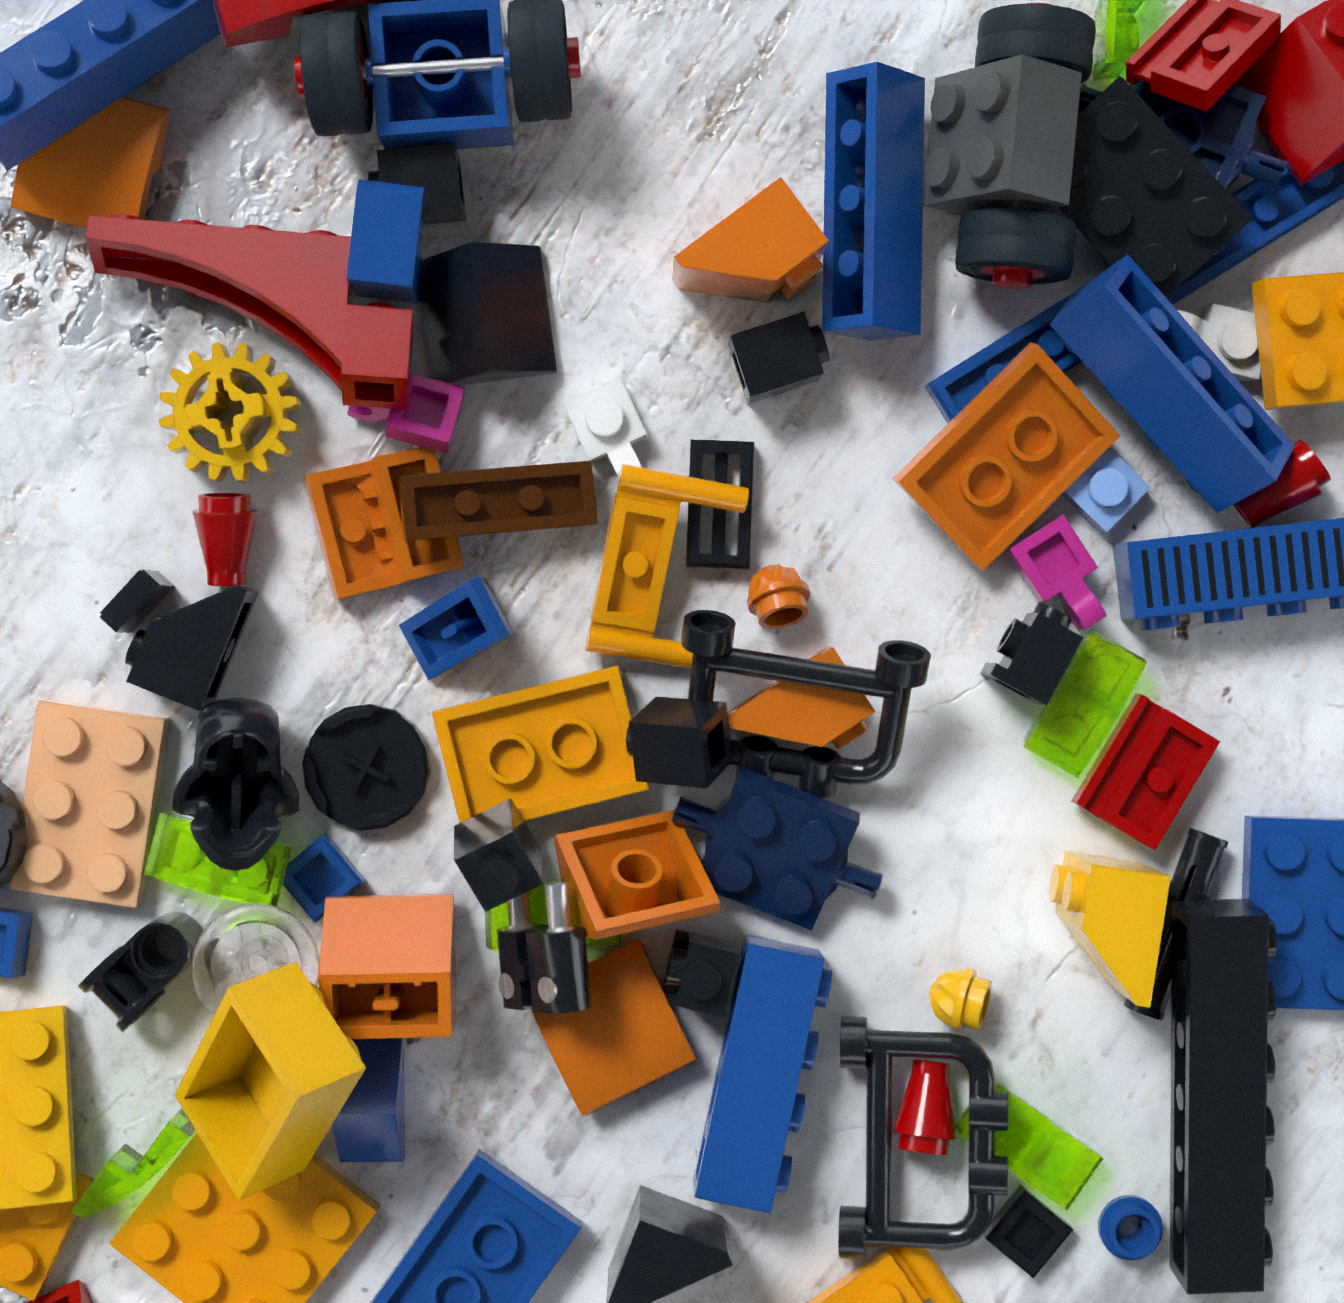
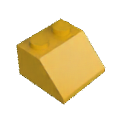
M1065 851L1063 865L1056 864L1054 866L1050 881L1049 896L1051 902L1057 903L1056 914L1107 984L1136 1006L1150 1008L1171 876L1136 861Z

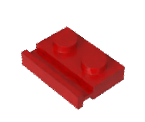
M1187 0L1126 61V82L1132 85H1136L1139 80L1151 84V92L1207 112L1280 37L1281 14L1239 0H1220L1219 2L1215 0Z
M1135 693L1071 802L1155 851L1221 741L1168 709L1152 702L1143 694Z

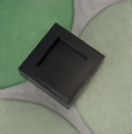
M139 570L100 612L102 614L100 618L116 633H132L175 586L159 571Z
M1020 1184L992 1218L991 1224L983 1236L1034 1278L1070 1235L1073 1228L1066 1220Z

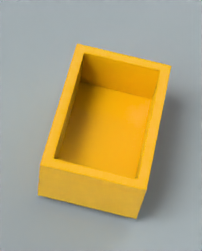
M297 962L228 987L174 1096L240 1201L305 1170L366 1067L361 1061L359 1050L354 1041L344 1035L326 1008L321 991L317 986L309 982Z

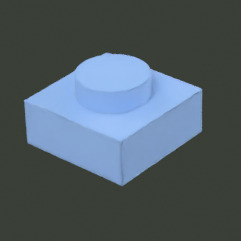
M1109 447L1061 495L1101 534H1104L1151 487Z

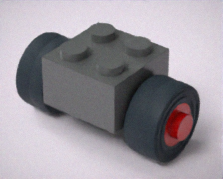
M1046 3L1012 4L990 9L981 16L978 24L975 67L935 78L934 94L930 106L932 116L928 157L924 168L925 188L923 206L961 215L958 229L959 243L955 259L956 270L961 274L980 280L991 281L993 286L1006 289L1031 288V284H1049L1070 278L1076 238L1075 222L1067 217L1040 210L1069 205L1080 86L1089 79L1092 72V50L1096 34L1094 20L1081 11Z

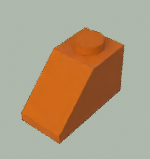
M826 647L808 659L845 665L834 647ZM774 681L727 713L728 723L732 729L823 747L832 741L835 748L839 749L869 729L863 720L876 711L866 696L862 694Z

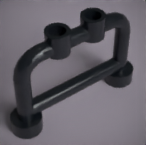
M696 610L684 616L681 645L684 649L693 653L688 699L713 701L717 671L884 698L876 747L869 757L864 759L843 758L837 751L824 746H812L804 751L778 747L769 738L748 736L741 741L730 739L732 762L729 765L737 766L736 777L740 767L774 779V772L799 776L798 788L821 798H829L836 793L837 782L844 784H869L882 779L895 767L902 749L912 688L922 686L927 681L931 654L925 647L903 640L884 642L878 648L875 670L733 648L736 623L727 614L713 610Z
M842 1016L840 1026V1067L867 1069L866 1207L840 1206L839 1258L865 1259L866 1246L933 1250L966 1248L979 1240L990 1226L994 1210V1195L1007 1196L1008 1156L995 1155V1131H1008V1092H995V1076L992 1061L980 1045L966 1036L943 1032L868 1030L867 1017ZM892 1057L954 1059L964 1064L968 1070V1210L964 1218L957 1223L891 1221Z

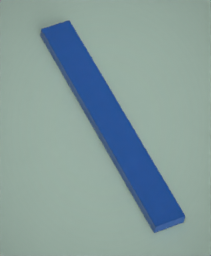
M1344 161L1301 186L1288 168L1285 167L1276 188L1273 185L1254 179L1231 193L1233 198L1246 210L1253 220L1167 297V300L1174 305L1343 199ZM1072 294L924 386L947 424L1029 343L1038 344L1063 373L1082 362L1077 355L1065 347L1061 337L1050 326Z

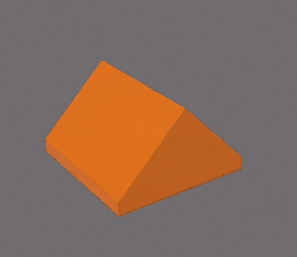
M675 810L555 835L554 844L561 882H567L571 926H583L585 928V937L598 940L719 912L721 902L683 825L671 822Z

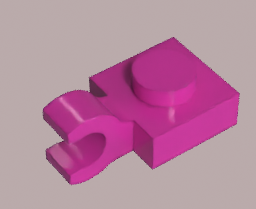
M411 373L408 410L349 406L347 415L366 422L387 420V438L448 454L464 401L465 387Z
M1064 514L1007 550L1008 555L1038 601L1044 603L1053 596L1058 595L1067 616L1072 618V624L1078 632L1089 628L1107 616L1103 607L1083 580V577L1096 570L1098 566Z

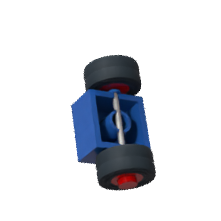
M422 0L368 4L372 56L370 59L365 30L358 13L351 11L334 14L321 13L310 14L302 18L300 57H295L294 61L295 80L298 95L300 98L305 97L309 119L315 134L318 136L354 135L370 132L373 123L372 87H374L377 136L384 149L454 143L456 149L513 146L509 77H512L515 110L519 121L537 122L544 119L565 120L571 118V78H581L578 37L567 38L565 7L562 0H514L509 2L507 8L509 49H507L505 18L500 0Z

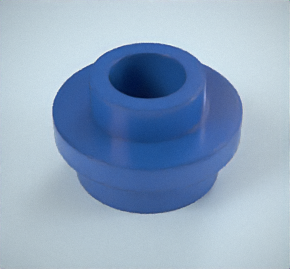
M1123 1195L1111 1200L1103 1208L1098 1220V1233L1104 1246L1114 1256L1124 1260H1139L1150 1255L1157 1248L1162 1238L1163 1224L1158 1211L1149 1201L1135 1195ZM1129 1216L1137 1217L1139 1225L1134 1233L1130 1235L1119 1233V1225L1124 1218Z

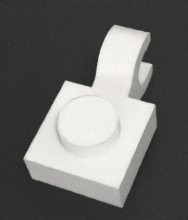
M1216 303L1205 306L1202 319L1195 314L1177 310L1238 380L1250 383L1259 380L1261 370L1254 313Z
M621 377L563 403L589 461L592 460L593 463L608 456L617 478H619L622 464L642 468L631 445L648 437Z

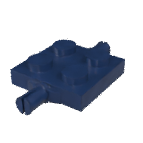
M1139 80L1136 85L1129 84L1225 189L1238 179L1240 173L1273 185L1275 188L1277 187L1288 161H1283L1251 148L1253 145L1254 125L1267 96L1233 84L1206 112L1151 92V84ZM1082 84L1080 87L1078 111L1082 112L1102 92Z
M740 767L730 794L717 806L716 810L680 796L671 822L682 824L706 834L705 854L701 864L716 894L809 930L813 929L825 900L836 890L838 885L873 900L876 896V890L879 889L883 875L881 873H876L848 862V848L860 822L859 812L743 767Z

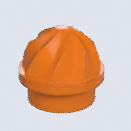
M780 564L768 565L760 569L751 578L747 606L749 612L757 616L761 627L767 629L784 628L798 623L807 616L809 611L806 602L810 598V590L808 584L801 580L794 568L783 567Z

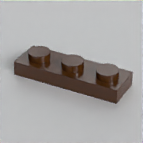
M592 460L402 475L398 477L404 542L598 524Z

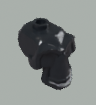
M240 697L221 699L206 704L199 711L193 764L182 774L173 790L172 811L179 815L194 817L191 821L190 830L196 843L208 859L222 869L232 871L244 870L261 861L276 842L281 832V822L277 818L291 816L299 812V791L291 775L281 766L280 730L277 712L268 704Z

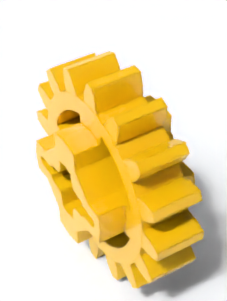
M220 342L213 343L212 359L208 361L197 352H190L188 356L193 369L186 374L173 368L169 373L173 380L179 384L177 392H161L159 396L160 400L173 406V414L166 415L158 420L160 427L177 431L178 435L167 445L169 450L176 454L189 450L191 453L187 457L185 467L196 473L209 463V479L217 482L223 481L228 469H231L235 480L241 483L249 482V467L253 465L262 473L267 475L272 473V464L268 457L273 452L285 457H289L292 453L288 446L282 442L284 434L301 433L302 427L288 419V412L301 408L302 402L297 397L284 396L283 393L294 382L292 377L286 372L271 376L276 360L267 353L259 357L255 363H252L253 349L243 343H240L237 347L234 357H230L226 346ZM238 372L247 373L257 378L265 387L267 394H260L259 392L248 394L245 392L243 381L239 378ZM208 381L209 387L197 403H192L197 391ZM230 399L244 407L243 413L234 416V427L219 420V413L228 410V400ZM270 422L263 439L256 446H253V437L263 423ZM212 432L216 435L219 448L223 449L224 455L215 454L204 447L195 433Z

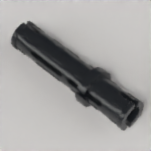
M1190 827L1172 880H1170L1156 974L1158 972L1157 978L1155 975L1150 1008L1136 1006L1129 999H1126L1124 1002V1006L1157 1020H1163L1164 1010L1172 990V901L1213 900V896L1209 895L1208 892L1224 848H1227L1228 845L1226 840Z

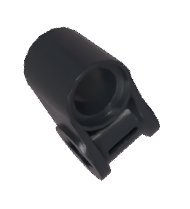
M181 912L165 913L138 930L123 946H120L103 960L78 987L84 993L92 991L118 1018L116 1026L123 1033L166 993L165 989L197 959L202 952L204 944L202 928L188 914ZM158 931L168 932L175 937L180 948L178 959L166 958L160 953L156 945Z

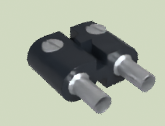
M567 882L545 885L548 924L531 923L528 892L507 901L509 926L497 929L501 973L498 986L503 996L504 1008L516 1010L533 1008L534 1012L569 1013L592 1007L585 928L583 926H571Z

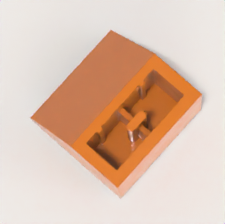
M454 894L327 896L325 898L318 983L326 1008L344 1035L351 1039L452 1037L457 1020Z

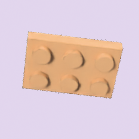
M46 699L38 700L22 804L28 839L23 862L11 879L10 889L137 908L143 904L170 718Z

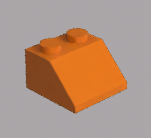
M780 177L675 255L672 280L679 290L766 303L782 293L788 301L818 278L816 273L823 267L820 260L829 240L782 177Z

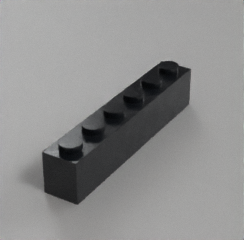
M1249 899L1172 901L1169 1267L1187 1295L1264 1291V1267H1270L1273 1260L1272 1241L1269 1231L1265 1227V1206H1271L1274 1198L1272 1176L1268 1167H1266V1145L1273 1143L1275 1127L1271 1109L1266 1105L1267 1083L1274 1081L1276 1070L1274 1053L1270 1044L1267 1043L1268 1020H1273L1276 1015V995L1272 983L1268 981V958H1273L1276 954L1277 932L1274 922L1269 918V915Z

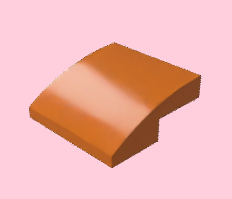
M125 96L119 98L18 164L11 208L87 228L88 216L112 217L118 214H127L145 220L152 175L161 170L170 109Z
M424 447L413 448L372 457L368 462L308 474L303 478L335 601L465 568L458 537L406 542L403 539L398 477L402 475L440 473L435 450Z
M639 939L588 963L592 1007L589 1009L569 1013L534 1012L533 1008H531L549 1051L583 1117L698 1062L676 1011L668 1000L648 954Z

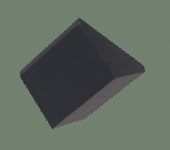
M470 242L422 259L419 301L430 378L463 386L557 373L540 246Z
M640 1185L609 1265L606 1303H651L733 1266L729 1231L724 1217Z

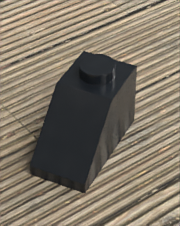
M232 586L150 621L147 630L139 629L128 648L125 663L132 666L126 682L198 711L206 704L215 702L259 592L248 587Z

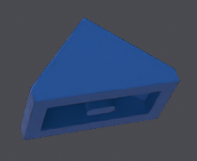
M359 179L356 190L346 280L355 296L419 304L425 187Z
M479 576L464 583L399 625L428 681L515 635L487 580Z
M404 1038L352 1039L359 1050L361 1061L366 1069L332 1124L340 1162H403L405 1159Z

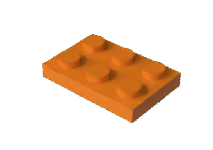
M1029 343L892 479L977 568L984 571L1120 437V434L1038 344Z

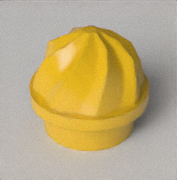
M971 968L943 973L935 980L929 990L930 1003L934 1015L955 1031L961 1032L964 1026L980 1030L990 1001L992 981L977 977V971Z

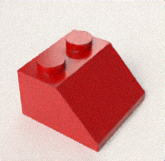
M1326 0L1296 17L1280 33V37L1234 83L1237 86L1267 96L1255 124L1281 160L1288 161L1286 167L1300 186L1344 161V0Z

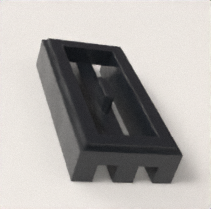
M691 439L689 477L702 479L703 453L715 454L714 481L727 484L728 454L740 455L739 486L749 488V497L745 512H738L736 555H724L726 510L713 508L711 554H699L701 505L688 503L686 567L750 569L754 442Z

